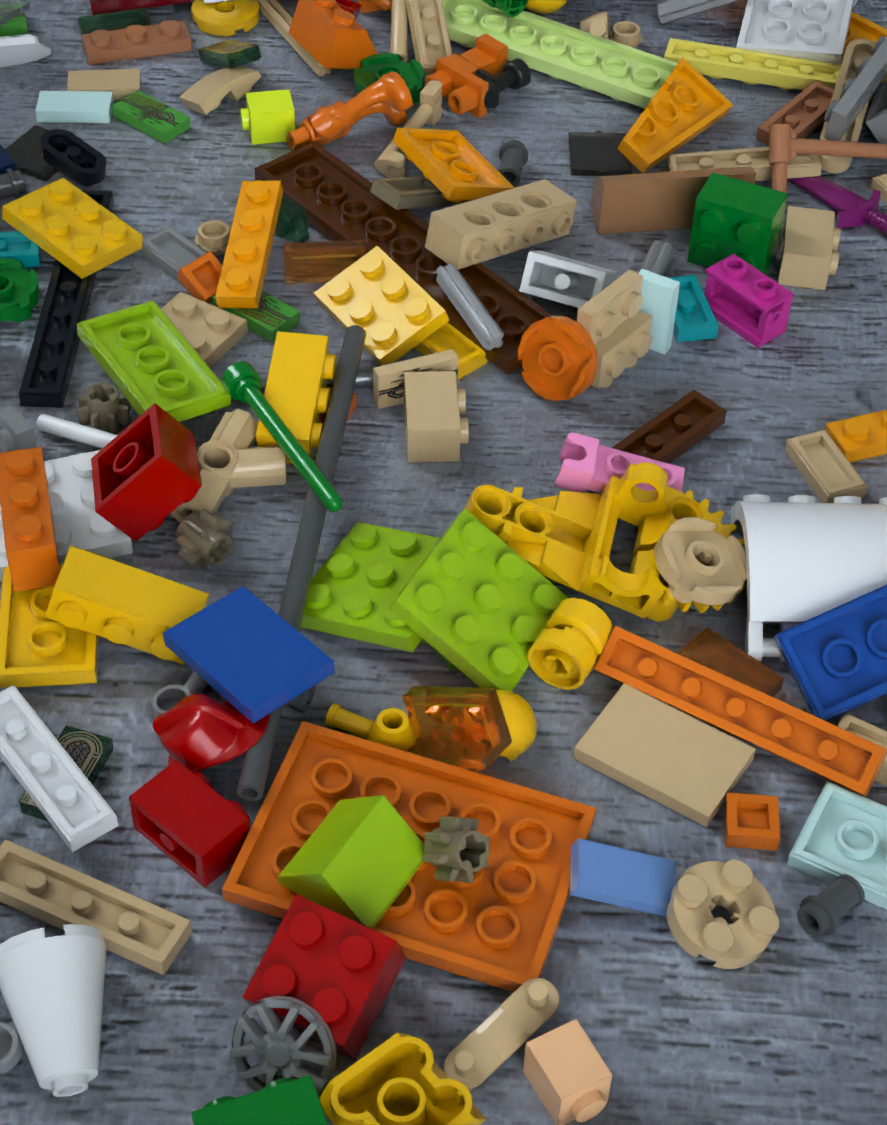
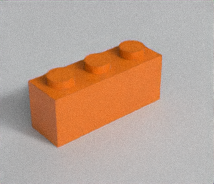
M42 447L1 452L0 504L6 555L14 592L55 586L60 573V565Z

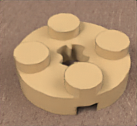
M681 518L671 524L654 547L656 565L664 580L669 584V593L676 600L682 603L695 601L706 605L729 603L735 599L747 579L746 551L734 536L730 534L725 539L721 534L714 531L717 527L716 524L701 518ZM695 555L701 560V562H704V563H706V564H709L710 566H705V565L701 564V563L695 558Z
M736 859L728 860L726 863L706 861L688 868L671 892V900L667 904V922L673 937L682 949L694 958L701 954L709 960L716 961L713 966L722 969H737L755 961L765 950L779 928V918L769 893L761 882L753 876L751 868L744 862ZM716 905L724 907L731 914L730 920L733 921V924H727L723 917L714 918L711 911Z

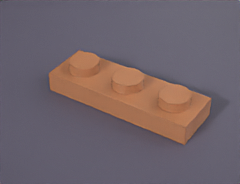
M166 20L160 24L146 26L131 25L125 29L111 31L96 30L92 33L81 35L82 46L88 65L192 51L191 37L184 20Z
M814 81L758 127L756 140L769 146L770 125L789 124L796 133V138L805 139L825 122L824 117L830 105L834 89Z

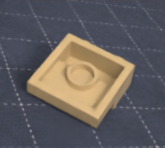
M631 269L578 309L577 322L591 335L597 350L598 368L594 381L591 386L597 389L609 387L613 383V378L620 376L625 368L635 366L638 362V357H643L652 344L650 333L653 316L640 310L643 303V296L641 295L643 276Z

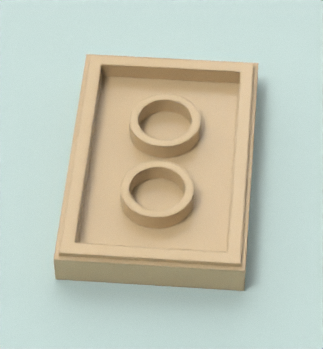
M624 683L574 747L573 759L707 828L725 802L726 792L731 793L753 761L756 748Z

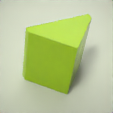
M384 795L339 800L279 874L278 883L316 904L374 929L423 864L422 857L425 855L424 843Z

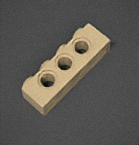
M546 179L437 210L431 212L425 248L447 264H454L459 270L568 235L573 224L577 200Z

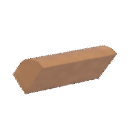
M751 166L598 176L594 182L591 214L597 233L600 235L692 228L696 197L712 172L755 184L756 172Z

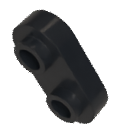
M52 129L41 136V157L71 180L84 186L95 185L104 180L106 176V158L75 134L63 129Z

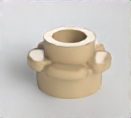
M629 21L617 22L613 25V30L609 34L610 40L632 48H636L643 41L640 27L636 23Z
M218 220L202 223L198 228L195 244L206 253L211 251L214 256L224 254L230 235L229 226L225 222Z

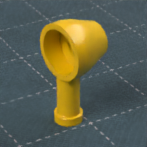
M333 703L325 718V726L332 729L336 727L366 740L413 754L416 752L417 735L415 728L407 714L400 709H385L379 713L374 721L345 710L342 705Z

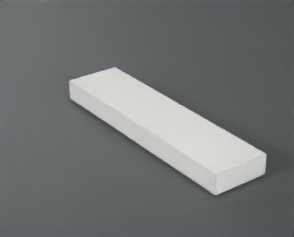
M12 685L1 691L0 757L72 853L118 827V820L114 811L18 689Z

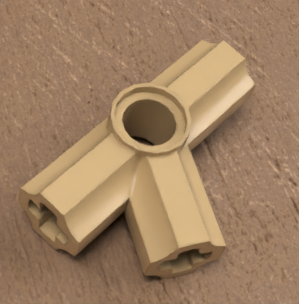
M238 408L232 412H225L210 440L198 448L197 457L202 487L191 501L182 503L171 512V516L179 523L191 513L197 512L200 514L202 509H206L213 514L218 510L224 497L230 495L235 488L285 485V454L280 446L253 447L256 442L258 422L255 421L251 413Z

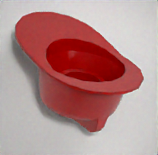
M194 693L183 698L169 711L156 717L152 726L160 737L162 745L169 753L168 766L177 760L193 773L194 771H200L230 761L247 752L265 733L270 720V714L253 724L230 702L222 703L207 695Z

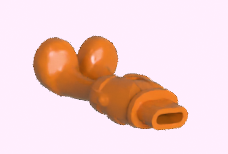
M391 71L381 76L379 80L366 87L350 100L344 103L337 101L330 106L320 107L315 113L301 121L298 129L288 133L287 143L290 150L294 151L313 141L323 146L341 139L349 134L354 124L374 113H382L392 125L399 126L407 121L405 110L413 105L408 86L397 72Z

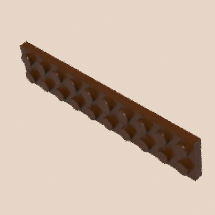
M315 141L254 168L255 181H281L283 188L282 202L357 260L376 246L380 247L446 310L450 320L448 323L483 349L484 353H486L485 358L508 375L522 367V360L518 361V347L522 335L531 324L553 316L482 263L459 269V272L504 333L502 338L503 345L500 348L495 347L490 351L485 350L436 281L438 275L436 273L439 266L445 267L448 264L425 248L429 224L408 209L396 210L370 193L372 186L370 181Z

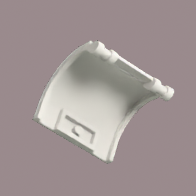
M753 494L743 496V501L736 502L731 508V524L742 526L746 550L747 622L744 643L746 662H761L762 657H778L779 662H785L774 638H763V623H780V633L887 585V497L880 498L879 504H861V497L856 496L835 497L834 503H816V497L809 495L788 497V502H770L769 495Z

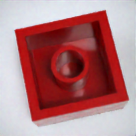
M156 403L91 458L95 512L135 542L147 532L159 528L166 516L182 503L191 501L202 487L194 433Z
M296 894L242 998L250 1006L261 999L271 996H288L305 1002L315 1009L329 1026L335 1041L336 1052L356 1060L406 960V956L396 940ZM272 1008L283 1023L289 1009ZM299 1014L293 1027L303 1033L310 1023ZM315 1031L310 1039L322 1044L317 1031Z

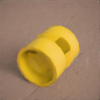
M564 599L558 604L547 621L546 627L539 633L530 647L527 656L530 667L539 678L553 687L564 690L579 688L593 669L596 659L600 657L613 631L611 620L602 609L585 599Z

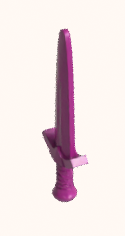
M822 176L788 179L837 210V228L857 227L867 223L879 229L887 236V217L877 211L881 191L873 190L871 198L866 200Z

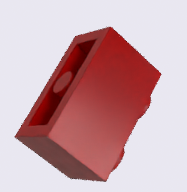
M177 760L129 796L134 829L205 888L234 864L250 831V818L239 803L234 800L227 801L214 791L211 783L203 774L198 771L192 773Z

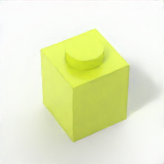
M290 89L246 93L247 108H240L242 131L249 130L252 145L287 142L288 133L295 130V111Z

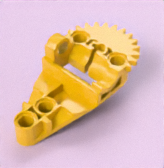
M641 462L635 465L630 463L621 479L612 476L601 494L560 491L555 496L527 500L521 497L523 487H514L510 493L493 485H480L475 488L464 509L469 511L543 576L641 618H649L658 622L670 619L678 607H680L681 611L687 612L691 603L694 604L699 613H705L709 605L695 601L682 603L673 598L669 593V584L660 574L654 554V547L662 534L676 520L689 517L705 519L716 524L717 527L714 531L721 534L725 539L730 534L733 535L737 529L735 524H722L720 522L725 514L722 510L714 513L708 511L710 503L708 499L705 498L698 503L693 498V491L687 490L684 495L683 492L667 486V473L660 466L649 462ZM646 483L656 489L646 491L637 487L636 484ZM618 518L638 526L632 555L634 559L631 562L629 573L615 568L609 558ZM736 538V539L740 542V544L744 547V546H745V541H744V539ZM695 555V558H696L701 564H703V565H705V566H710L709 564H706V563H704V562H701V560ZM744 582V584H743L742 589L740 590V592H739L738 594H740V593L743 591V589L745 588V586L747 585L745 582ZM724 604L711 606L718 611Z

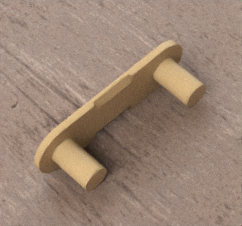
M533 978L524 982L498 1009L448 1054L444 1062V1073L450 1079L460 1081L469 1091L479 1087L555 1014L559 1005V995L555 986L542 978Z

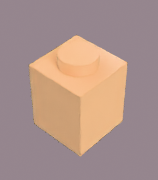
M577 1019L526 1042L523 1072L555 1125H565L573 1120L585 1122L598 1115L608 1103L612 1073Z

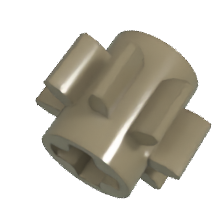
M97 383L90 386L86 390L85 395L78 396L79 408L77 409L79 424L90 425L92 428L117 434L121 431L123 424L131 423L129 414L131 411L130 402L123 394L119 395L116 385Z
M202 509L200 514L194 512L187 515L180 522L176 531V541L183 546L179 550L178 556L193 567L198 564L204 569L208 565L216 566L222 563L228 557L233 547V537L226 533L231 526V522L217 512L211 514L206 509Z
M441 816L440 827L424 834L426 837L424 844L425 855L422 857L423 862H429L437 868L434 877L436 880L453 882L455 880L456 882L471 884L474 882L473 872H477L489 865V842L491 839L476 831L479 824L478 819Z

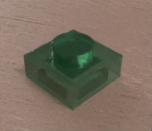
M282 196L275 234L280 238H286L297 246L308 240L310 237L305 209Z

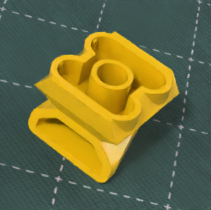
M398 1032L330 1080L319 1097L324 1113L335 1125H480L487 1120L473 1105L472 1095L468 1088L460 1081L450 1079L434 1062L433 1052L426 1042L409 1034Z

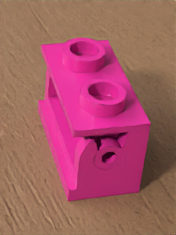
M735 254L705 269V273L709 276L706 281L704 295L715 319L757 348L786 332L793 298L791 291Z

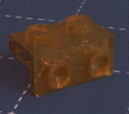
M412 686L402 696L417 739L415 744L406 752L460 768H467L470 771H480L492 766L496 758L512 743L496 688Z

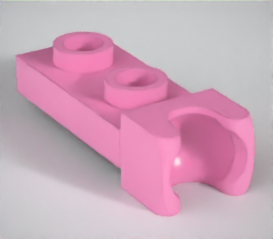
M574 432L567 435L561 448L559 458L563 463L554 482L559 488L573 492L586 493L588 489L593 492L602 493L610 478L615 476L621 479L630 463L635 465L641 462H649L664 469L668 475L667 486L682 492L685 472L683 467L599 445V439ZM636 484L642 490L652 491L656 489L650 484Z

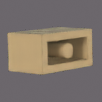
M788 206L781 243L778 283L780 285L818 290L826 289L828 275H836L839 261V252L837 250L841 228L834 227L835 211Z
M456 371L404 372V418L407 463L460 462V444H468L469 428L468 418H460V414L466 413L465 388L457 389Z

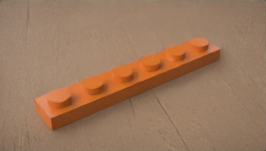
M617 626L614 627L594 667L595 671L621 684L625 683L685 714L864 797H867L887 755V749Z

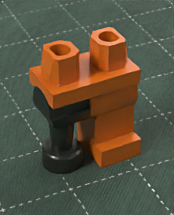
M484 34L476 38V47L460 55L455 53L447 58L443 56L437 59L436 72L426 77L425 86L432 80L440 81L442 83L441 95L448 99L451 111L458 115L469 112L477 118H481L487 114V108L495 109L498 106L500 92L508 87L517 90L527 86L531 80V73L528 65L521 59L517 58L507 63L508 46L490 35Z

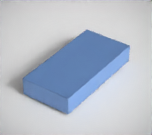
M580 838L571 845L570 895L666 917L667 904L671 900V892L676 885L674 860Z

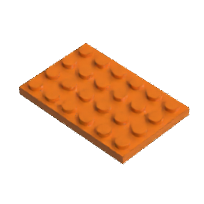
M302 721L222 887L223 900L283 919L297 893L278 883V876L339 800L384 795L424 844L426 840L425 832H431L433 829L440 827L441 816L478 819L479 824L476 831L481 832L485 837H490L491 841L489 842V865L477 872H473L474 882L471 884L456 882L455 880L453 882L436 880L434 877L437 868L429 862H423L373 930L396 940L407 959L510 992H515L524 982L530 979L541 978L570 894L571 845L578 838L589 839L597 808Z

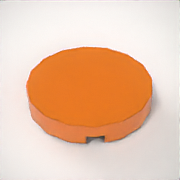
M549 316L531 324L521 337L518 347V361L522 360L524 371H521V374L526 384L535 394L548 401L569 400L583 394L593 383L598 368L597 350L591 335L580 323L566 316Z

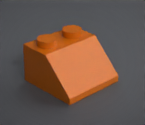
M336 0L298 1L288 33L324 68L355 69L356 67L359 69L363 59L378 54L367 31L354 20L355 16L343 10L336 3Z

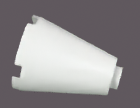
M80 924L63 925L65 935L47 938L45 937L43 927L13 936L0 944V991L39 1086L43 1089L52 1090L53 1095L56 1097L72 1096L84 1092L88 1089V1082L98 1075L107 947L103 932L93 926Z

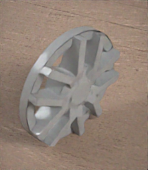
M271 996L254 1003L237 1020L238 1022L233 1032L232 1049L229 1052L230 1058H234L239 1071L237 1074L239 1082L245 1081L257 1092L272 1081L280 1079V1076L295 1080L311 1075L317 1094L327 1086L336 1066V1046L329 1026L311 1006L296 998ZM272 1008L289 1009L283 1023ZM256 1013L259 1014L268 1032L252 1018ZM299 1014L310 1023L303 1033L293 1027ZM315 1031H317L322 1041L324 1051L307 1044V1041ZM245 1032L253 1043L244 1044ZM258 1055L261 1063L250 1067L246 1056ZM305 1061L324 1065L322 1073L308 1066ZM266 1073V1084L257 1076Z

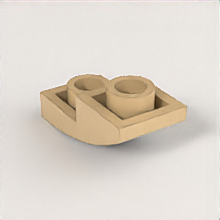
M228 66L197 81L179 98L186 108L207 115L220 105L224 97L238 101L246 96V93L252 90V86L262 76L258 71L244 66Z

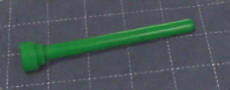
M240 361L229 366L221 379L222 385L229 395L235 400L247 402L326 509L330 512L339 511L343 506V499L260 392L261 378L252 365L248 362Z

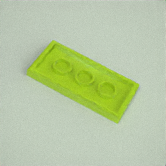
M154 300L77 323L79 338L140 416L154 403L178 422L231 405V396L222 385V382Z

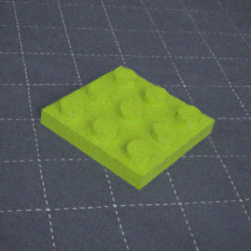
M463 509L437 541L389 606L388 610L484 691L495 689L512 692L529 666L527 656L530 647L539 633L546 627L547 621L558 604L564 599L569 598L469 511Z
M357 522L311 579L301 627L413 653L423 638L388 610V608L440 538Z

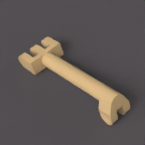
M432 80L420 92V107L403 128L421 129L424 124L434 126L441 118L442 83L440 81ZM392 140L374 162V166L388 178L405 177V156Z

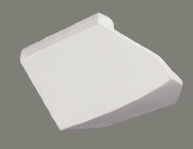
M22 34L0 37V67L33 62L51 55V49L39 43L37 36Z

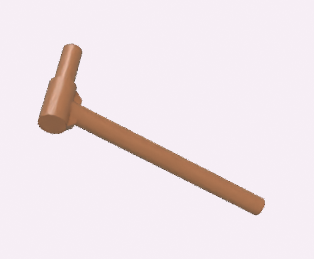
M789 124L770 125L769 165H772V189L787 193V165L796 157V154L887 159V144L796 138V133Z

